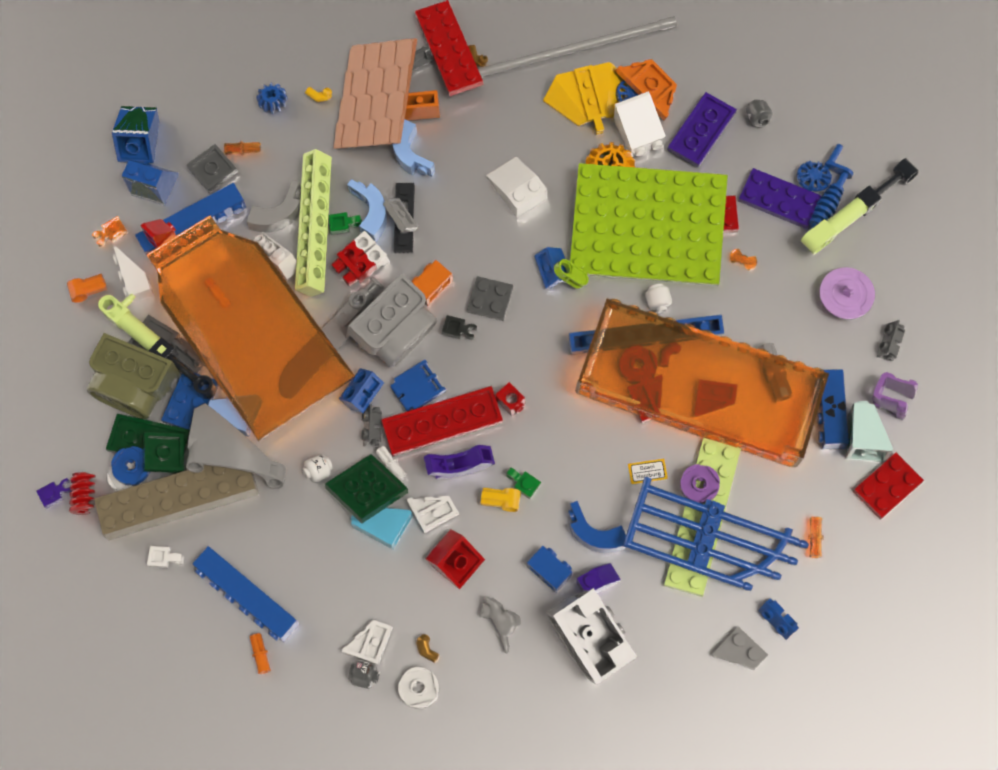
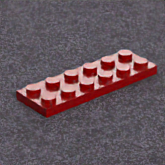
M446 0L416 10V18L449 96L484 85L449 1Z
M492 386L381 419L393 457L503 423Z

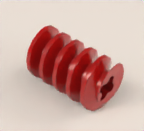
M86 472L72 474L70 479L71 483H73L70 485L72 490L70 492L72 499L69 501V504L72 506L69 508L70 513L88 515L91 513L89 509L95 508L94 505L89 504V502L94 501V497H90L89 494L95 493V490L90 489V487L95 486V482H91L90 479L96 478V475Z

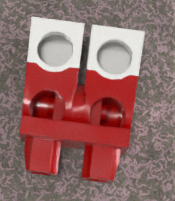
M364 231L342 251L337 253L338 258L331 265L338 274L344 269L349 271L342 278L350 287L357 281L359 284L364 282V279L371 276L382 265H387L389 259L387 254Z

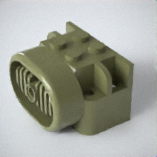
M103 333L89 360V365L95 373L86 389L91 396L110 407L137 418L147 419L150 417L157 401L162 400L167 392H171V384L174 378L180 379L181 374L173 361Z

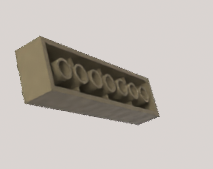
M204 465L203 471L199 473L186 470L97 497L94 500L102 534L109 541L259 495L254 474L251 472Z

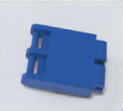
M426 360L421 361L394 378L395 383L390 385L397 398L404 395L399 400L406 411L423 407L447 391L437 380V375L432 373ZM423 367L426 369V371L428 372V374H429L430 376H428V375L425 373V371L423 370ZM432 381L435 382V384H436L437 387L439 388L438 390H437V388L434 386V384L432 383Z

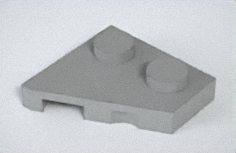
M738 626L712 653V656L755 670L768 654Z

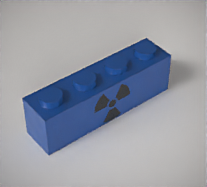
M843 369L820 370L814 379L815 388H818L816 406H819L820 413H817V424L821 425V431L818 432V441L822 443V449H846L849 439Z

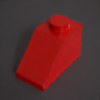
M162 219L140 225L148 241L160 253L177 239L176 229L170 222L165 223Z

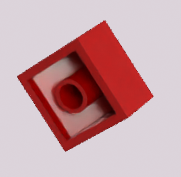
M452 529L425 558L436 571L458 589L466 583L485 561L483 556L463 535Z

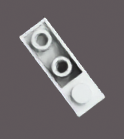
M263 231L249 243L285 279L288 280L296 273L297 261L292 253Z
M113 247L115 251L113 255L116 266L119 265L120 267L118 275L121 282L124 281L125 287H123L125 296L128 297L130 294H133L135 296L133 303L154 296L146 273L120 249Z

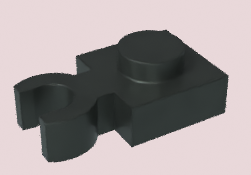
M447 315L442 335L460 339L461 335H465L467 339L473 340L474 334L468 332L469 330L477 331V326L475 324L465 325V319Z

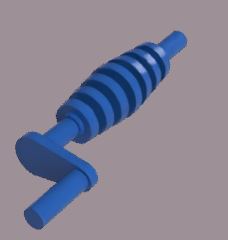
M841 144L836 145L829 159L824 164L830 170L839 174L840 177L836 183H832L818 200L812 218L809 221L811 226L809 230L824 219L827 221L835 214L844 193L842 186L846 179H851L854 175L851 169L835 163L843 149Z

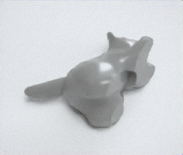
M486 597V602L482 604L479 617L492 619L497 631L501 634L504 652L507 654L510 647L508 636L521 625L520 616L512 611L504 610L503 605L496 599Z

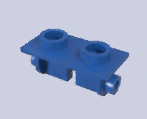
M770 598L758 610L763 618L785 640L799 629L798 623L789 614H786L784 617L781 616L785 610L776 600L773 601Z

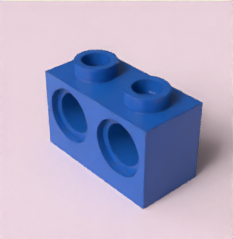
M360 368L339 397V400L350 410L364 413L384 382L373 371Z

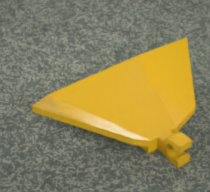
M610 62L577 68L574 71L556 75L543 102L578 127L593 121L596 135L603 134L604 126L601 119L614 118L615 104L619 103L616 90L623 79L616 73L617 67ZM620 88V92H625V89Z

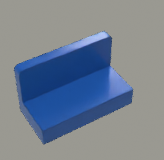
M546 247L534 256L546 289H552L560 282L566 283L554 272V265L565 259L561 248ZM561 265L562 271L567 273L566 268Z

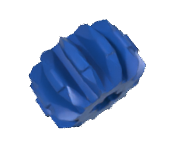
M272 82L269 86L264 84V89H258L259 95L256 97L259 107L263 108L266 113L269 110L272 114H274L275 110L281 112L280 107H286L285 102L288 100L285 89L281 88L279 84L274 86Z

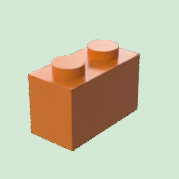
M437 90L409 93L405 120L440 118Z
M435 260L432 264L429 263L424 268V272L420 276H416L411 282L423 292L426 298L425 305L429 306L453 281V275L441 263Z

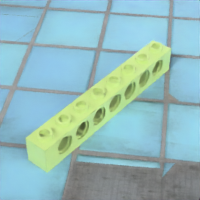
M317 149L303 154L295 290L310 297L324 293L332 160L331 156Z

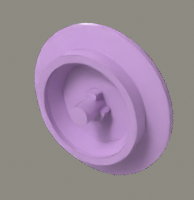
M844 267L835 269L825 276L820 286V299L824 307L832 315L842 319H856L865 315L871 309L875 300V290L871 280L864 273L854 268Z

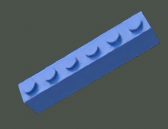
M232 183L165 218L163 221L165 223L170 222L176 229L177 239L164 251L177 247L179 243L192 239L196 234L209 230L211 226L222 223L228 217L239 214L247 208L235 184ZM143 231L135 234L148 259L156 258L162 254L148 241Z
M209 546L194 561L193 565L196 568L194 572L202 579L207 577L211 581L209 584L216 591L220 589L226 593L224 597L232 604L237 602L240 605L238 609L246 616L251 614L255 618L253 620L254 623L260 628L265 626L269 629L268 634L274 640L278 641L280 639L285 642L298 627L299 622Z

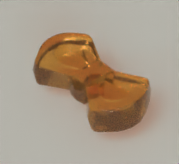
M739 249L733 250L730 254L731 263L744 265L748 271L753 270L757 266L756 256L748 257L744 254L742 255Z

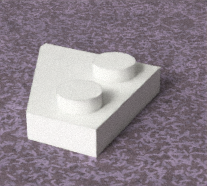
M450 496L406 499L424 533L459 515Z
M373 620L348 646L342 649V653L379 666L393 627Z

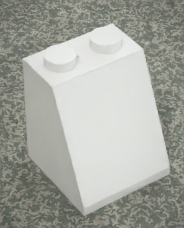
M649 91L615 104L614 123L627 150L631 151L632 157L642 156L652 149H660L665 144L666 136Z

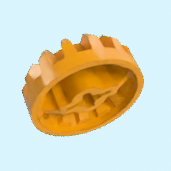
M609 142V145L599 144L598 148H592L589 156L586 157V164L598 165V161H600L602 165L635 168V160L632 158L631 151L625 150L622 144L619 146L614 145V142ZM610 151L609 155L599 158L601 154ZM617 153L622 157L623 164L619 163L616 157Z

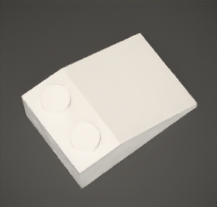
M514 157L486 175L487 179L517 218L547 199V188L517 157Z

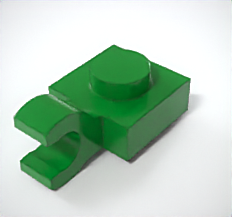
M347 212L329 215L331 234L350 232L349 227L359 228V225L362 223L360 215L348 217Z
M510 467L506 473V477L516 483L514 489L520 490L521 494L531 499L541 485V481L526 471L523 475H520L515 469Z

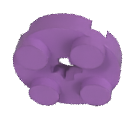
M695 464L684 471L680 481V489L685 498L705 504L706 499L712 501L717 496L720 488V479L713 468L707 465ZM696 480L704 481V488H697L695 486L697 484Z

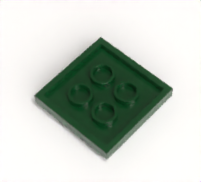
M372 454L325 483V488L361 524L408 494V488Z

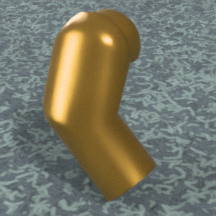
M469 45L468 47L476 65L484 67L488 62V57L486 55H478L476 46Z
M422 634L417 638L416 642L419 654L436 663L440 654L430 649V637Z

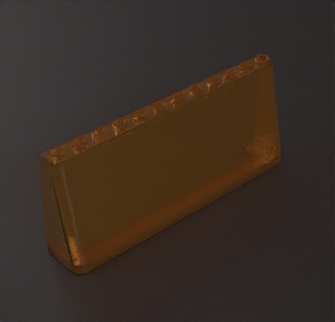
M607 298L575 392L583 397L736 448L739 447L741 451L788 467H797L804 459L829 373L824 372L823 369L818 367H808L800 361L788 360L783 355L770 354L765 349L752 348L744 342L732 341L727 336L720 337L714 335L709 330H699L691 324H681L673 318H664L658 316L653 311L646 312L640 310L635 305L628 306L622 304L617 299Z

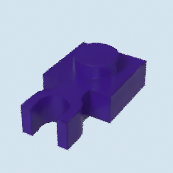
M68 478L62 480L59 485L52 482L36 491L44 508L47 509L64 500L62 494L72 492L70 487L65 488V485L70 483Z

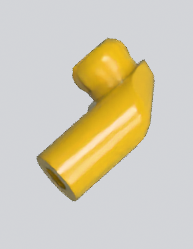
M308 87L305 94L316 102H323L331 99L332 90L325 88L322 92H317L312 87Z

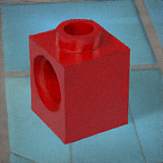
M510 382L495 394L497 402L511 416L515 413H520L525 408V397ZM513 397L517 401L515 403H508L507 399Z

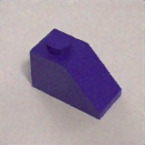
M609 563L596 567L578 577L577 585L581 591H589L594 588L598 594L618 583L621 579L612 564Z

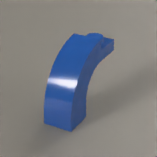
M578 501L570 503L568 514L571 521H575V523L570 524V530L580 544L599 553H615L627 549L623 547L626 534L622 525L607 531L594 529L586 522Z

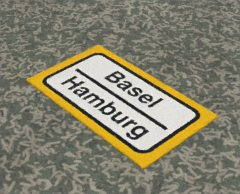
M664 459L628 464L631 484L643 483L644 477H649L652 481L668 479Z

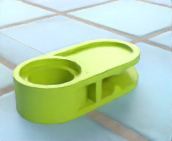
M562 259L554 265L555 274L572 287L580 289L588 283L587 273L569 260ZM561 265L566 268L567 273L562 271Z

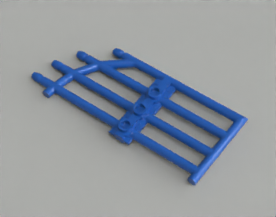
M644 477L623 543V547L747 591H751L753 585L742 580L756 574L771 577L774 580L781 579L782 575L780 573L767 569L774 561L779 560L785 563L788 562L791 565H797L798 560L782 553L787 543L795 546L798 545L805 549L809 546L808 542L791 536L793 532L791 528H785L784 533L726 513L724 512L725 505L716 501L706 499L704 505L651 486L652 479L649 477ZM647 493L701 511L702 515L699 523L644 504ZM642 511L696 530L694 541L692 542L638 523ZM721 519L779 539L780 541L776 548L772 550L719 531L718 528ZM636 530L691 549L688 560L686 561L633 542ZM715 538L768 557L756 565L712 548ZM713 557L747 570L728 576L707 568L709 558Z

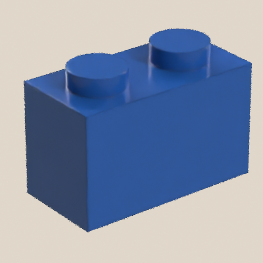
M542 546L527 562V568L557 593L572 577V567L563 560L561 562L556 558L557 554L551 548L546 549Z

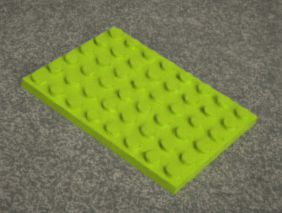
M579 163L570 262L584 270L587 275L719 286L728 175Z

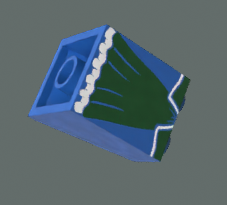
M121 106L112 131L118 162L132 160L154 163L160 122L157 107Z
M128 160L122 174V178L132 196L164 206L179 176L178 172Z

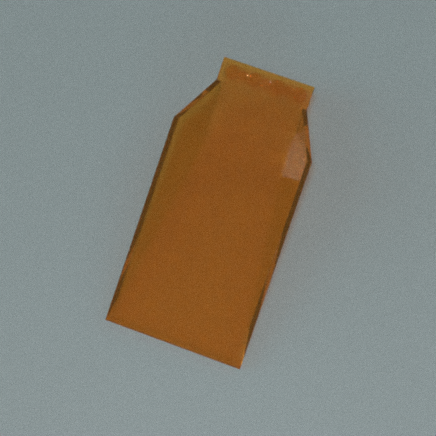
M208 216L147 254V258L158 273L160 303L258 442L355 378L348 365L257 241L255 242L221 230L213 218Z

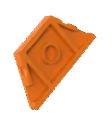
M652 59L645 60L642 63H632L630 66H619L615 70L638 95L649 91L657 114L663 120L668 117V111L672 104L677 84Z

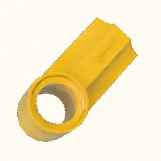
M483 488L481 505L498 507L508 512H518L521 491L513 488H505L504 490Z

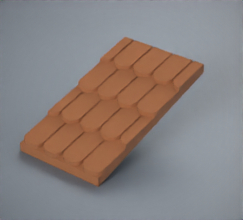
M412 38L352 46L349 53L348 69L345 74L339 120L336 124L334 149L401 143L418 39Z

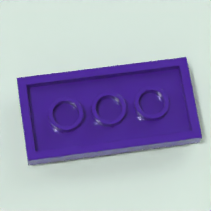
M705 92L669 144L667 150L699 168L736 114L737 109Z
M753 168L738 202L807 229L817 202L822 195Z

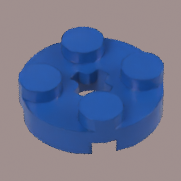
M131 446V448L120 449L111 461L113 476L124 485L137 486L150 474V472H143V449ZM133 462H136V467L134 469L128 470L127 464H132Z

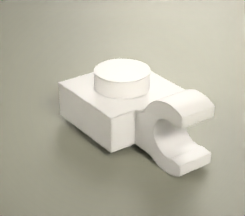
M150 546L147 566L168 568L169 563L184 565L185 557L179 553H171L169 547Z

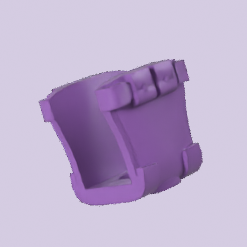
M885 372L881 375L872 396L873 404L877 409H886L896 414L898 419L903 420L908 411L907 402L884 396L882 393L886 387L913 399L916 395L918 384L914 380H902L896 378L891 373Z

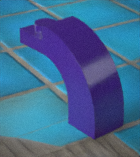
M476 445L464 452L452 455L428 454L424 456L428 475L436 476V479H449L473 474L495 464L491 446Z

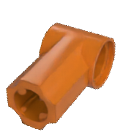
M102 274L86 279L76 278L67 282L71 301L74 303L83 302L88 296L107 290Z

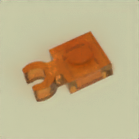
M117 216L102 225L103 231H96L92 236L94 239L102 237L101 240L97 241V244L101 247L106 244L108 239L114 242L128 232Z

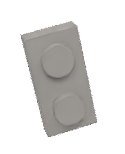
M400 198L386 199L383 205L395 221L398 229L402 233L415 231L418 225Z

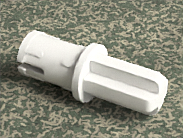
M384 446L376 450V454L386 465L385 467L401 481L407 476V473L397 462L398 459H394Z

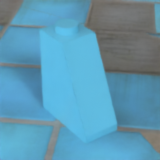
M385 508L362 524L353 515L350 520L354 529L394 550L413 515L409 510Z

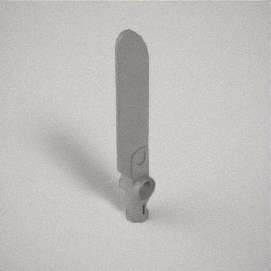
M372 276L370 282L364 288L353 292L348 302L286 366L279 383V393L285 399L293 398L348 340L346 338L348 325L373 301V296L379 290L384 289V286L375 277ZM357 300H363L361 305H355Z

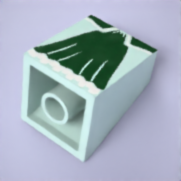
M858 401L853 404L848 413L849 444L846 447V459L886 462L893 451V447L876 407L867 401Z

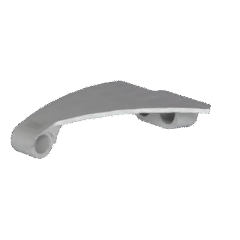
M206 403L194 409L188 439L189 454L186 468L189 471L195 473L202 472L204 465L232 468L260 475L270 488L279 489L283 487L286 471L283 464L270 460L244 434Z

